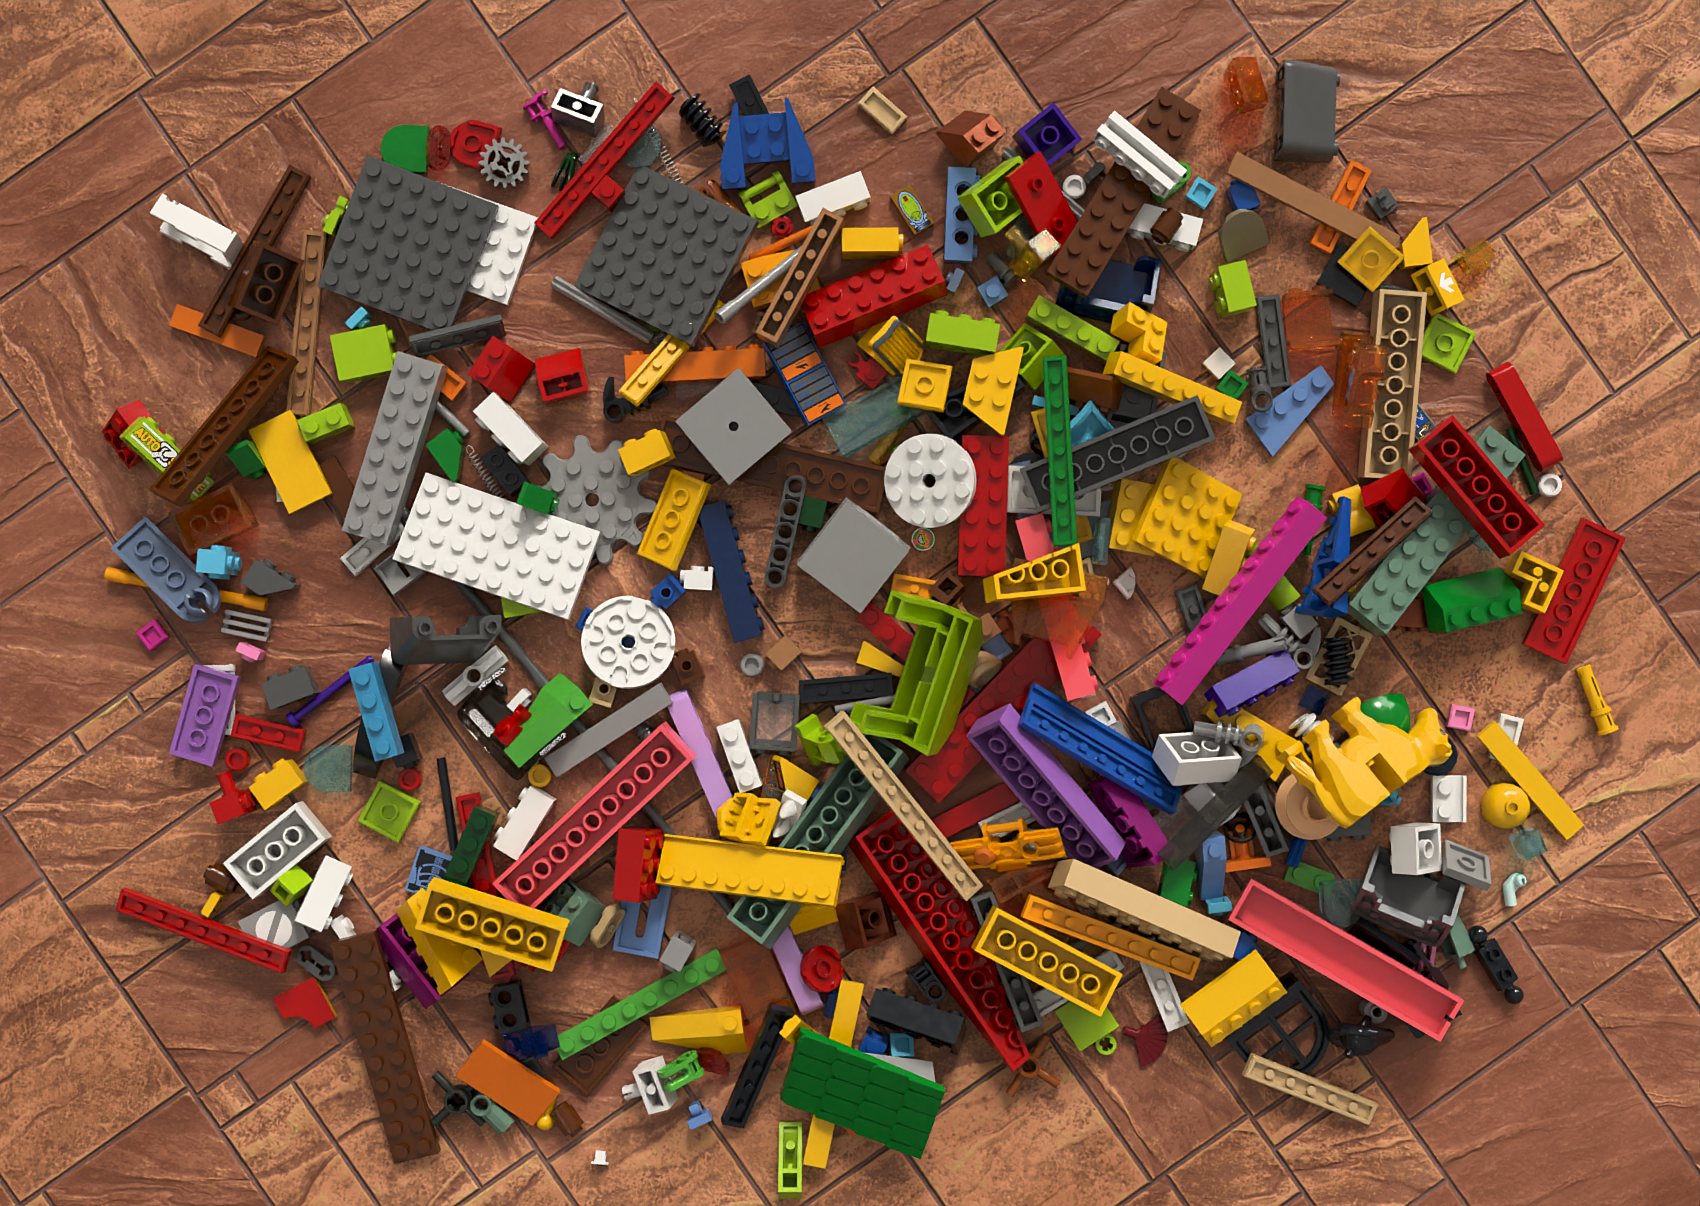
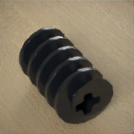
M697 93L681 105L679 115L680 117H685V123L687 125L691 124L690 130L696 132V138L702 139L701 145L707 147L720 140L727 131H719L723 124H714L717 116H708L712 109H703L706 101L698 102L697 100L701 94Z
M1323 638L1329 641V643L1322 645V648L1329 650L1328 653L1323 654V657L1330 660L1323 664V667L1330 669V671L1324 673V676L1331 678L1324 685L1348 684V682L1354 680V677L1347 675V673L1353 671L1354 667L1348 666L1347 663L1354 661V659L1346 656V654L1353 652V649L1346 647V645L1353 642V640L1349 638Z

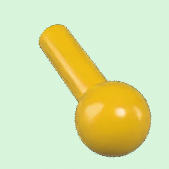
M556 1098L537 1120L536 1125L539 1129L549 1130L554 1125V1120L552 1119L554 1116L551 1111L554 1108Z

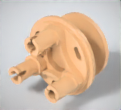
M1293 774L1285 778L1275 796V812L1283 828L1290 834L1306 840L1320 839L1334 832L1339 825L1327 815L1311 791L1299 784Z

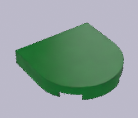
M399 125L390 129L384 135L381 142V154L384 161L413 173L428 174L430 128L418 125Z

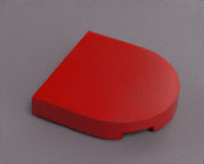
M468 120L453 129L450 135L449 147L452 155L463 166L481 171L485 167H481L478 164V161L484 160L480 156V152H487L485 144L490 147L493 146L492 139H495L497 143L499 142L502 128L477 120ZM494 152L491 154L489 158L488 165L491 162H493L495 156Z

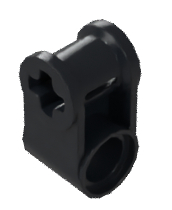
M922 957L921 962L914 968L905 971L911 981L930 1002L938 1003L945 998V985L925 957ZM933 985H938L941 987L942 992L939 996L934 997L930 995L929 988Z

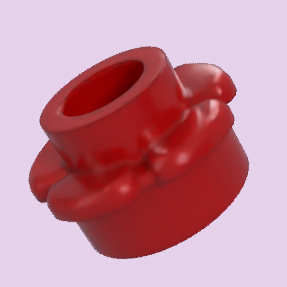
M786 216L775 218L771 226L772 234L776 235L779 239H784L791 235L794 230L791 219Z

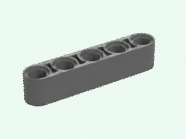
M795 474L790 476L784 485L765 572V582L772 588L781 587L787 578L807 488V482L801 475ZM796 479L802 483L801 491L794 492L790 489L791 480ZM786 503H794L797 506V512L795 514H788L785 511ZM783 525L789 526L792 529V535L789 537L782 536L780 534V527ZM777 548L785 549L787 552L785 559L780 560L775 556ZM770 572H780L782 580L779 582L772 581L770 579Z

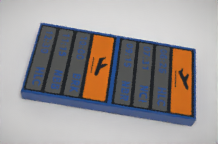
M803 322L787 331L779 348L767 342L762 343L806 426L847 405Z

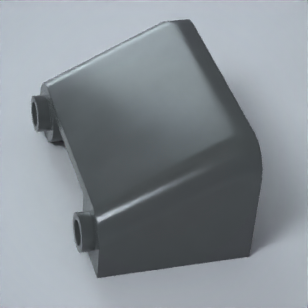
M1283 60L1276 69V81L1281 82L1278 84V89H1280V119L1277 140L1279 141L1278 149H1274V161L1330 163L1333 156L1338 154V142H1335L1336 87L1340 84V72H1336L1335 67L1297 60Z
M501 615L467 616V623L463 627L456 628V635H435L433 621L425 616L390 618L391 658L400 665L476 662L501 632Z
M1376 845L1354 898L1352 911L1359 917L1361 916L1366 920L1426 945L1440 946L1454 925L1466 883L1449 876H1443L1436 882L1422 875L1393 874L1390 864L1391 850Z

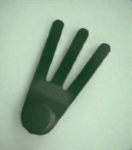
M576 152L565 155L554 176L551 187L555 186L562 170L564 171L559 191L563 190L568 172V183L573 178L576 161L579 158Z

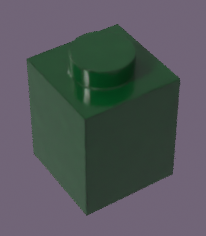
M804 496L798 522L799 525H803L802 530L816 533V529H822L827 501Z

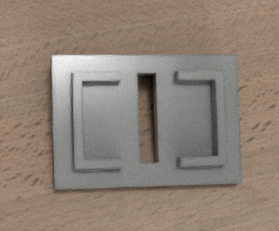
M393 553L377 565L374 570L385 582L391 593L396 596L425 574L426 571L403 564L410 574L407 577L399 566V562L393 560Z

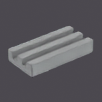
M228 609L225 610L226 616L223 619L224 626L221 628V632L265 642L269 641L273 619ZM237 616L267 624L266 627L231 620V617ZM235 625L239 627L263 631L265 633L264 636L234 629H229V626Z

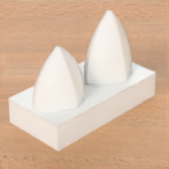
M788 789L783 793L773 828V838L787 836L804 813L808 800Z

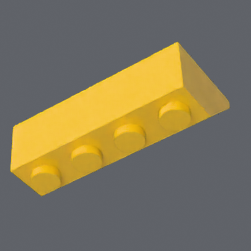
M1255 949L1182 1002L1180 1006L1208 1044L1213 1047L1232 1032L1242 1027L1243 1024L1254 1016L1260 1014L1272 1003L1279 1000L1287 991Z

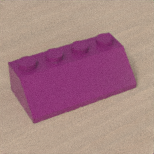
M396 913L375 929L378 932L384 956L425 1009L470 975L467 973L450 989L439 995L436 989L438 986L434 978L430 977L426 970L428 966L423 957L418 955L415 949L417 946L413 938L409 937L398 914Z

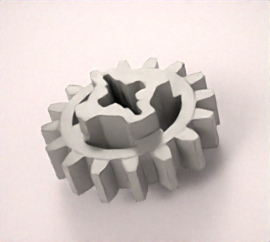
M504 137L501 138V143H497L495 139H492L493 146L490 147L485 144L487 152H480V156L484 160L478 161V164L481 167H485L480 173L481 175L487 174L486 182L489 183L493 180L495 188L499 184H503L504 190L507 189V184H511L515 188V181L518 180L522 183L523 178L521 175H528V170L524 168L530 165L529 161L524 160L528 154L527 152H520L522 149L521 144L516 147L514 146V139H511L509 143L505 142ZM503 148L512 150L514 153H506L503 151ZM494 152L495 159L488 165L489 158ZM500 155L506 162L510 161L508 162V172L502 165L498 166L500 165ZM520 162L519 170L514 175L512 170ZM500 173L505 176V179L499 178L494 174Z

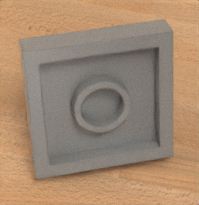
M1445 839L1441 845L1443 874L1488 891L1492 885L1489 856Z

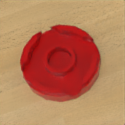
M827 945L814 946L808 949L802 956L800 963V974L806 986L817 993H825L836 989L841 983L844 974L843 967L841 968L842 960L840 955Z

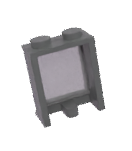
M768 691L753 692L749 749H754V753L767 754L768 750H776L778 755H791V752H796L797 731L794 726L798 724L800 694Z

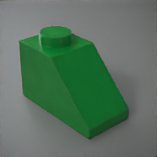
M447 428L425 445L453 483H459L461 481L466 450L462 443L465 441L457 430L453 432Z
M244 440L227 449L226 454L243 477L257 480L266 475L265 472L268 470L254 442Z
M524 481L516 504L551 515L552 512H556L560 500L557 499V493Z

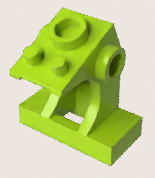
M811 714L794 726L812 765L818 766L822 762L838 764L844 760L846 753L827 730H823L817 715Z

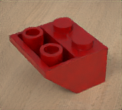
M580 348L535 359L537 381L542 401L546 405L592 393Z
M140 399L116 409L102 430L105 440L112 445L119 459L125 463L128 469L134 467L143 459L122 441L119 436L138 417H150L153 419ZM158 427L157 429H158L163 435H165L164 432L161 430V428Z
M1404 468L1361 488L1364 508L1380 527L1415 496L1422 502L1426 499L1425 494Z

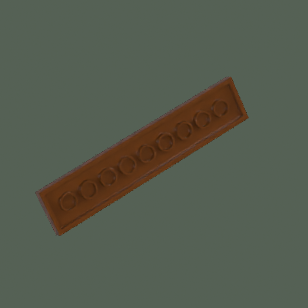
M1161 87L1136 129L1169 156L1173 157L1201 110ZM1114 162L1045 275L1086 299L1152 192L1149 186L1143 181L1137 180L1125 166Z
M662 415L659 430L666 433L676 456L675 459L664 464L722 477L684 434V431L675 422L677 418ZM779 442L735 480L783 491L786 480L790 476L795 474L801 475L807 482L805 496L839 505L847 497L865 511L878 514L885 488L884 476L886 467ZM796 479L791 480L790 489L794 492H799L802 489V483Z
M377 930L331 941V950L394 1164L439 1154L441 1151L434 1125L431 1122V1114Z

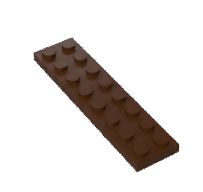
M267 346L149 490L155 495L181 507L190 498L191 493L204 481L209 471L218 464L227 449L235 443L240 433L249 426L250 421L258 411L263 409L267 400L279 389L284 379L293 372L294 367L299 361L293 355Z

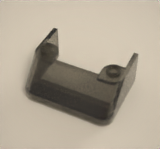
M503 666L477 686L457 711V716L460 722L513 779L520 780L552 752L567 735L563 732L555 740L553 739L520 768L512 762L503 751L506 745L493 734L498 723L504 720L507 715L511 717L514 713L507 707L508 704L505 702V699L508 697L507 687L503 682L499 681L501 675L506 671V668Z

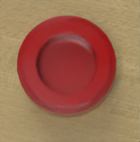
M233 748L225 756V764L232 771L244 770L250 763V755L243 748Z
M414 767L406 770L403 769L398 775L399 786L406 791H413L419 788L423 781L421 772Z

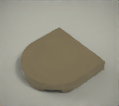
M1238 209L1233 211L1225 218L1226 221L1221 229H1219V242L1224 260L1227 263L1270 244L1263 219L1251 210Z

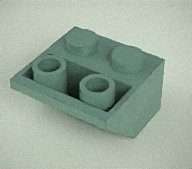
M568 877L558 887L542 911L569 919L564 939L581 946L602 917V912L606 907L597 897Z

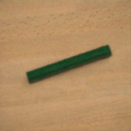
M1515 427L1507 429L1506 433L1509 441L1524 453ZM1525 455L1520 461L1519 467L1529 493L1533 495L1538 493L1539 489Z

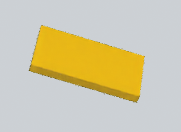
M292 410L248 430L289 514H293L333 494L309 444L305 442Z
M671 468L637 554L676 571L711 484Z

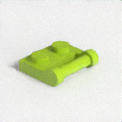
M779 170L773 172V176L745 191L743 189L738 192L750 217L759 222L758 230L772 223L775 218L782 217L798 208V204ZM775 184L779 186L780 190L752 205L750 201L752 197Z

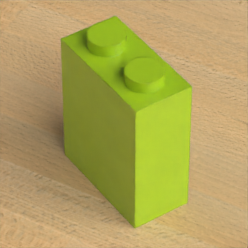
M383 324L330 335L340 382L346 384L391 374L397 354L393 346L396 343V337L393 329L390 330V327Z

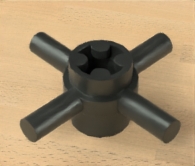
M439 1070L432 1076L446 1092L444 1099L445 1107L431 1119L434 1126L437 1127L451 1113L460 1114L466 1112L479 1127L486 1122L481 1116H476L471 1111L470 1104L474 1098L473 1091L475 1090L468 1084L453 1086ZM456 1093H459V1096L465 1099V1103L463 1101H459L457 1104L454 1102L457 1097Z

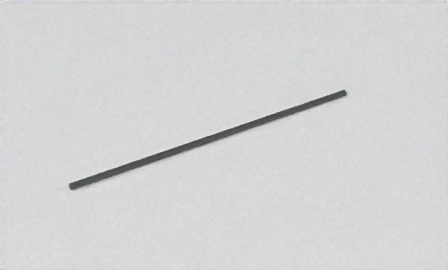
M406 506L401 517L405 525L410 514ZM452 580L480 616L495 615L472 587ZM501 623L499 639L542 689L550 681ZM580 717L571 724L579 735L589 729ZM604 747L594 753L609 772L618 765ZM650 802L641 809L655 828L663 829L662 835H676ZM709 892L728 915L735 906L725 893Z

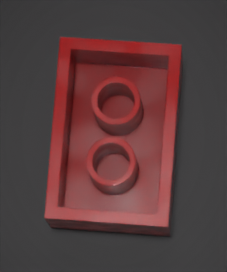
M642 826L619 828L613 900L640 903L657 899L661 885L655 882L661 859V849L665 840L664 835H662L663 829Z

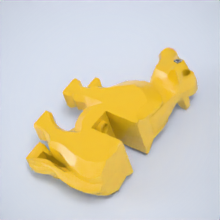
M1356 697L1331 716L1340 723V726L1347 731L1350 737L1338 749L1331 740L1329 723L1325 719L1302 737L1310 746L1313 761L1307 756L1304 745L1300 740L1285 750L1276 760L1285 764L1287 769L1295 776L1297 782L1311 791L1328 816L1338 825L1347 829L1387 798L1393 791L1417 777L1424 769L1429 766L1441 765L1449 759L1453 753L1452 747L1448 743V734L1438 722V713L1435 709L1426 708L1419 712L1414 718L1413 727L1406 733L1394 725L1376 722L1374 719L1363 714L1360 710L1361 701Z

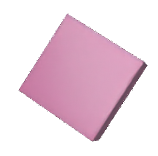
M1450 704L1445 727L1471 732L1475 709Z

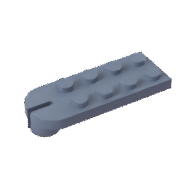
M146 516L110 547L182 620L197 624L211 618L197 604L198 601H201L213 614L219 609L221 594L217 586L204 573L196 572V565Z

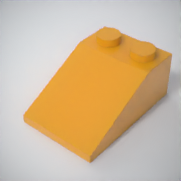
M796 250L761 256L741 262L747 287L749 288ZM787 273L752 300L755 312L769 308ZM817 278L808 293L820 289Z

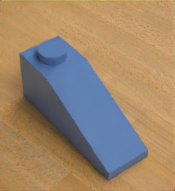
M1216 829L1193 832L1196 869H1198L1199 900L1223 897L1227 860L1225 836Z

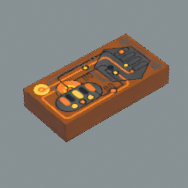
M768 754L761 798H772L781 802L783 792L779 791L772 761L774 755ZM780 756L786 759L787 761L791 762L790 757Z

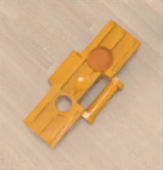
M1019 818L1018 821L993 825L983 823L982 838L950 842L951 846L970 870L990 867L991 870L996 869L997 872L1025 869L1030 867L1032 861L1066 857V851L1058 827L1028 831L1024 818ZM1018 830L1020 832L1017 834L1015 841L1001 843L999 836L992 835ZM1031 843L1035 845L1036 849L1033 851H1029L1027 844Z

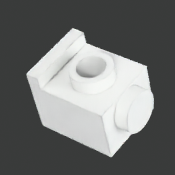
M691 566L690 570H681L680 584H684V589L713 591L714 568L708 567V571H704L705 567Z

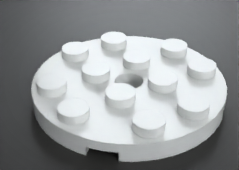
M921 434L904 441L891 455L884 476L886 496L894 511L908 523L924 528L941 527L957 520L967 507L970 506L977 484L975 467L967 451L956 443L955 440L939 434ZM929 474H932L936 480L931 488L924 482Z
M633 596L615 597L599 605L586 620L581 637L582 654L590 671L602 682L621 689L640 688L657 680L669 667L675 650V633L668 616L653 602ZM624 637H632L635 640V645L632 648L622 646L621 641Z

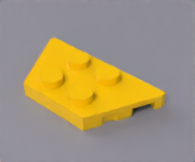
M1024 347L974 358L971 365L963 407L974 413L982 422L988 424L1003 437L1006 431Z

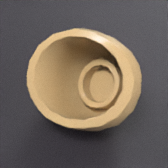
M980 650L969 685L974 688L984 686L998 673L1003 663L995 655Z

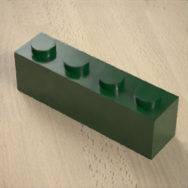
M480 804L474 806L443 880L465 887L469 886L500 813Z

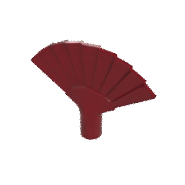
M1160 1014L1139 1029L1124 1026L1122 1030L1123 1035L1135 1040L1141 1067L1154 1062L1163 1052L1167 1043L1168 1031Z

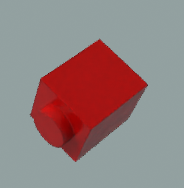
M607 175L591 192L593 197L610 212H613L620 199L625 195L624 189Z

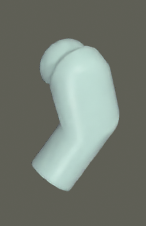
M1511 874L1504 882L1502 890L1505 906L1517 905L1515 892L1519 887L1525 886L1527 882L1523 874Z

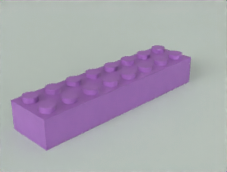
M1009 703L977 719L966 737L1044 829L1059 828L1067 857L1069 859H1076L1094 868H1099L1116 861L1126 842L1043 742L1035 735L1018 726L1021 716Z

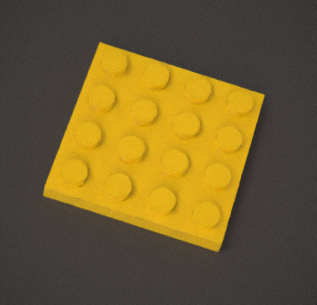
M1177 457L1170 459L1162 465L1131 541L1206 579L1223 527L1228 520L1232 521L1242 493Z

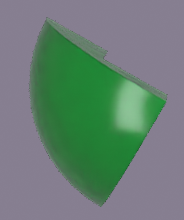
M1403 694L1382 695L1360 705L1361 712L1376 722L1394 725L1406 733L1409 732L1410 712Z

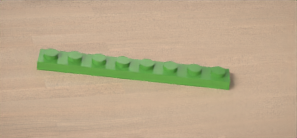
M715 948L684 965L680 972L677 970L671 972L553 1037L551 1040L562 1060L722 973L728 967L718 948Z

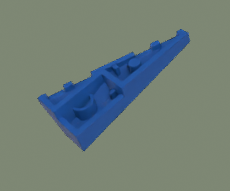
M1345 496L1339 497L1337 500L1340 503L1336 516L1331 517L1329 521L1332 527L1328 537H1323L1311 568L1313 575L1309 586H1304L1302 591L1305 593L1301 606H1296L1295 612L1298 614L1327 618L1348 614V591L1330 608L1312 592V589L1349 556L1351 499Z

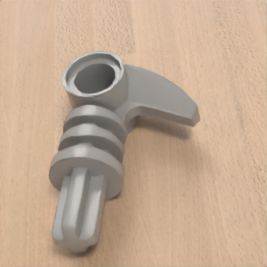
M1266 613L1260 617L1258 624L1271 636L1270 639L1282 635L1285 636L1287 651L1299 669H1307L1314 664L1321 642L1320 627L1316 626L1311 633L1309 641L1306 644H1302L1298 639L1293 640V634H1287L1289 628L1286 625L1281 628L1269 614ZM1300 652H1304L1307 656V661L1303 665L1297 661V656Z
M1222 720L1218 721V725L1196 721L1193 728L1194 735L1215 738L1216 744H1219L1221 740H1225V744L1233 741L1235 746L1242 747L1243 751L1240 754L1242 760L1239 768L1252 760L1261 748L1264 737L1263 729L1257 724H1249L1244 729H1240L1238 724L1236 728L1232 727V723L1224 726ZM1253 734L1258 737V740L1250 741L1246 736Z

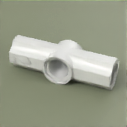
M495 645L442 690L444 696L456 706L509 661L508 658ZM474 669H477L481 675L478 682H474L470 678V673Z

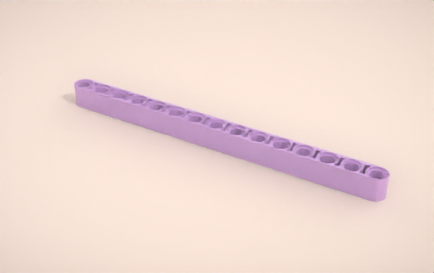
M685 688L670 695L674 702L667 707L680 737L697 755L692 764L716 817V810L729 798H733L734 795L693 701ZM788 925L772 948L802 1016L825 1006L820 993L809 989L803 982L800 974V963L803 954L790 925Z

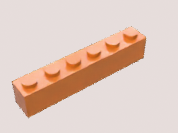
M756 344L746 345V349H737V346H724L723 350L713 351V347L699 348L700 351L690 352V349H688L659 384L723 381L737 368H740L749 380L767 379L765 349L760 348V345ZM630 351V355H624L626 382L651 354H644V351Z

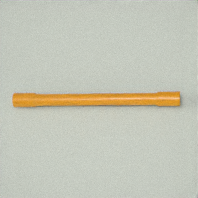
M107 567L104 579L106 581L150 588L136 573ZM219 590L221 602L241 605L245 608L266 611L268 608L269 598Z

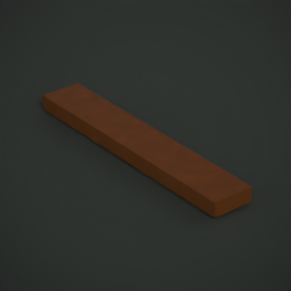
M1416 496L1412 498L1312 589V592L1330 608L1433 514V511Z

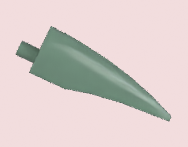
M1432 873L1425 874V877L1438 882ZM1457 912L1454 925L1441 944L1446 960L1454 959L1457 968L1462 969L1467 967L1463 956L1475 951V948Z

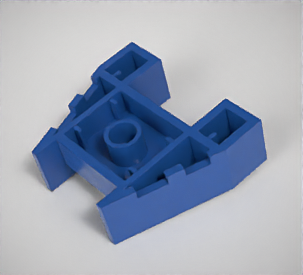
M784 98L786 112L740 116L738 102L734 103L720 164L723 190L747 188L744 165L790 161L792 184L816 182L814 158L788 98Z

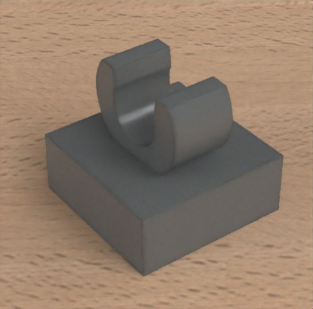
M1386 187L1365 202L1378 221L1400 206Z

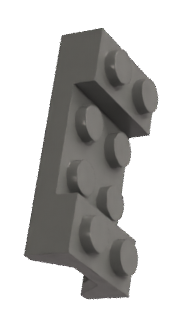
M1120 344L1118 351L1127 353L1128 346ZM1163 352L1162 360L1155 364L1163 369L1167 355L1166 352ZM1124 384L1118 412L1110 411L1109 414L1105 415V418L1117 429L1155 413L1158 398Z

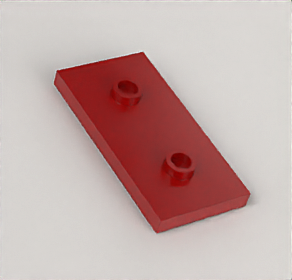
M1040 151L1034 153L1004 178L1046 257L1050 258L1060 251L1077 224V220Z

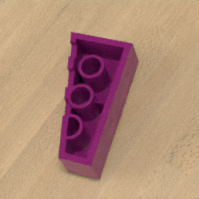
M1103 775L1088 784L1101 813L1126 842L1121 855L1127 867L1155 866L1175 853L1137 795Z

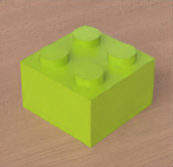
M1246 260L1218 266L1210 274L1211 278H1208L1211 291L1215 292L1216 296L1214 308L1216 313L1220 314L1221 319L1248 313L1257 306Z

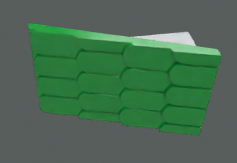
M800 1026L780 1092V1100L789 1106L815 1114L816 1118L853 1130L857 1135L883 1143L887 1148L921 1159L945 1094V1089L943 1085L935 1082L932 1061L864 1053Z

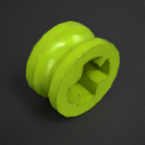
M1110 1033L1101 1038L1104 1041L1106 1037L1111 1043L1110 1047L1106 1046L1107 1049H1102L1103 1047L1099 1043L1100 1040L1094 1043L1096 1049L1103 1055H1109L1116 1049V1040Z

